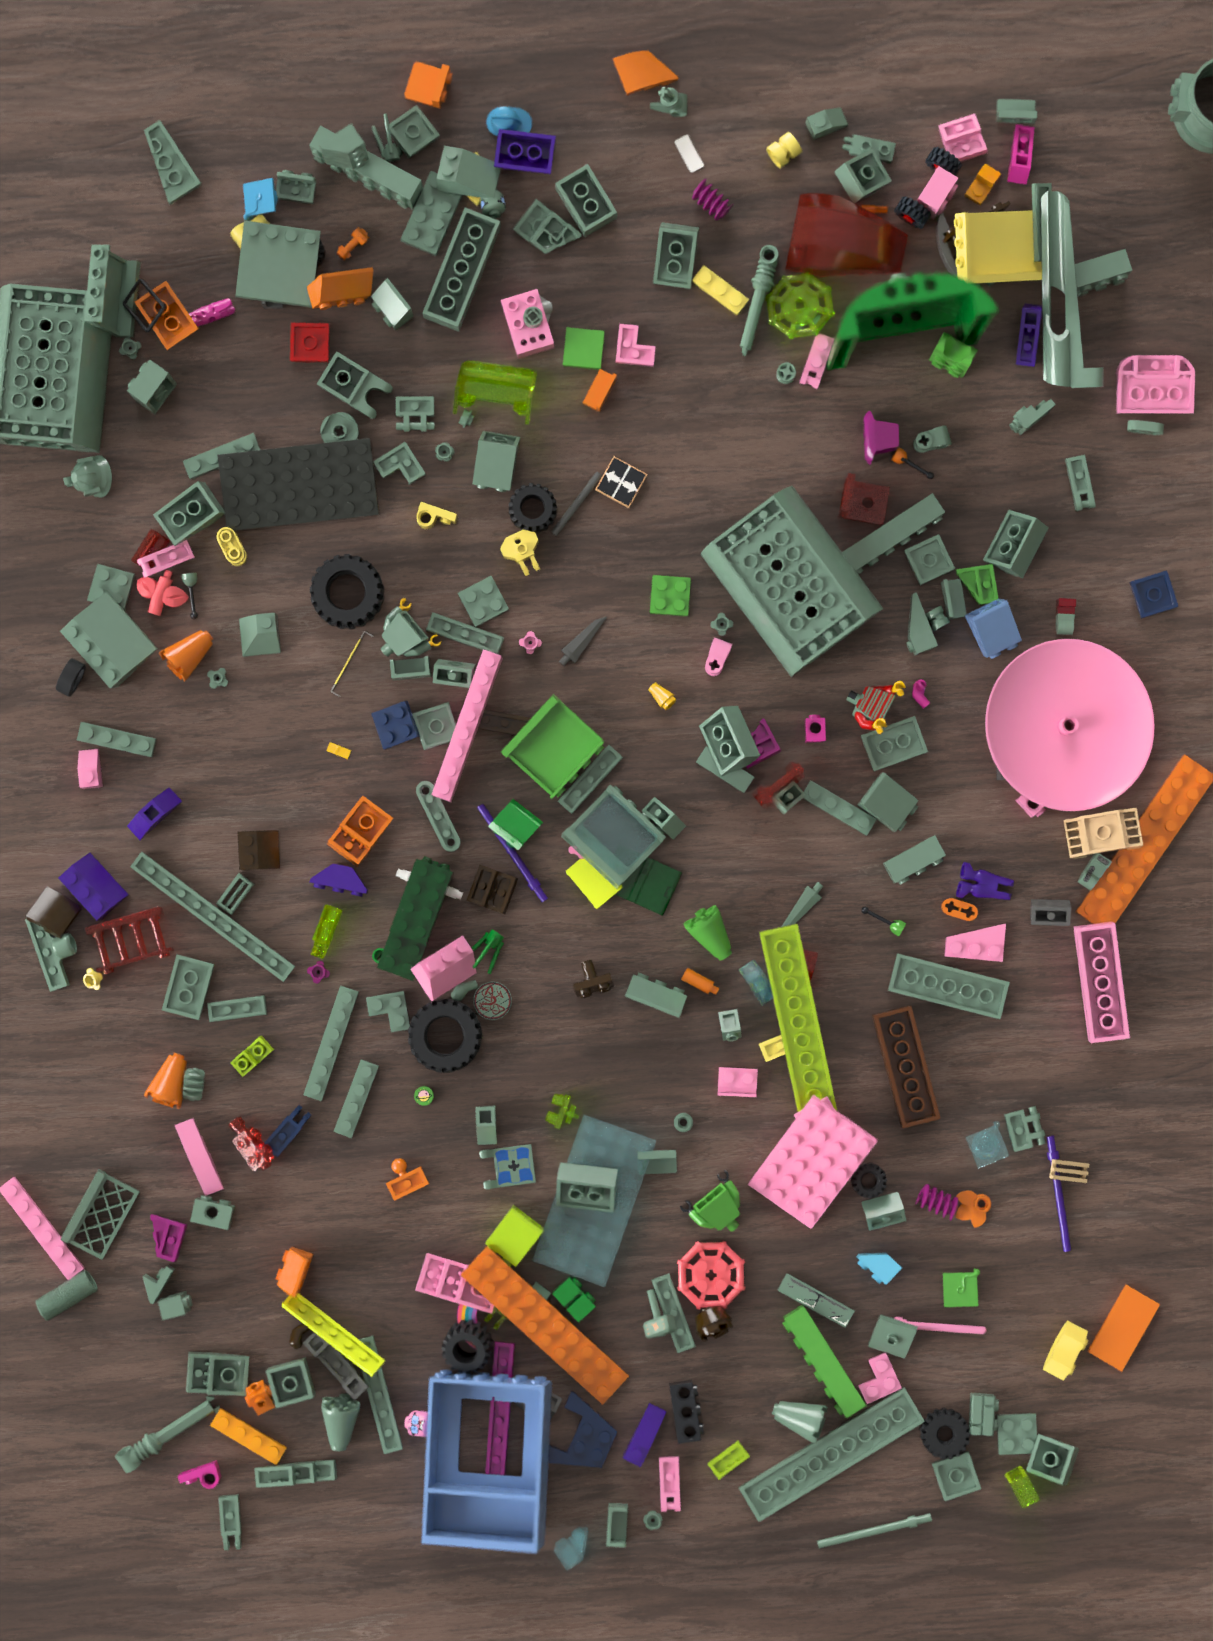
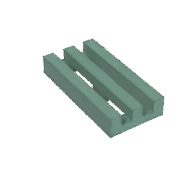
M238 873L216 904L233 915L255 884ZM239 879L243 880L225 905L222 904ZM247 883V888L241 894V896L233 905V907L229 909L228 907L230 906V904L233 902V900L242 890L244 885Z

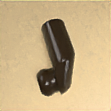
M303 1323L293 1328L289 1339L290 1346L294 1349L301 1348L302 1334L311 1329Z

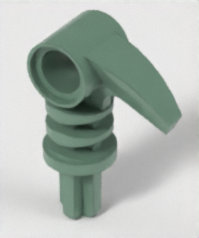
M662 87L658 91L661 102H650V108L653 110L670 113L671 116L675 117L687 115V95L678 93L674 88Z

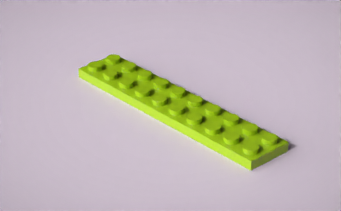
M798 924L761 931L759 934L797 1111L803 1110L813 1095L820 1100L828 1096L831 1104L837 1111Z

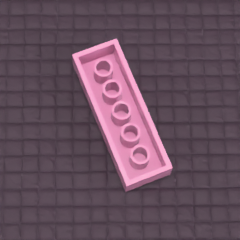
M1104 922L1074 926L1088 1041L1090 1043L1128 1039L1130 1036L1115 923Z

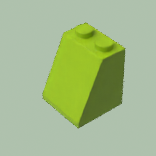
M513 1205L485 1244L495 1253L503 1257L502 1260L510 1267L512 1265L516 1267L543 1233L544 1227Z

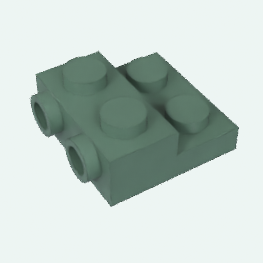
M1050 399L1047 402L1043 400L1035 409L1032 405L1028 408L1023 406L1013 416L1014 420L1009 426L1015 433L1022 435L1047 415L1056 404Z

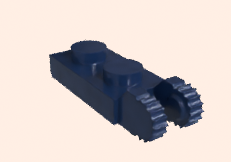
M300 1105L296 1107L290 1116L288 1115L263 1144L276 1157L284 1151L301 1131L302 1126L312 1116L308 1112L303 1116L299 1124L294 1121L293 1118L302 1109Z

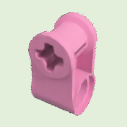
M714 637L705 666L707 674L718 676L721 673L730 653L731 643ZM714 662L717 663L718 668L711 670L710 665H713Z

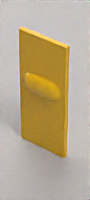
M331 742L327 748L328 752L348 759L351 750Z

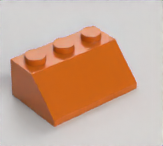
M373 267L326 273L318 276L307 286L312 308L326 310L336 305L338 308H341L350 303H354V305L365 303V300L371 296Z

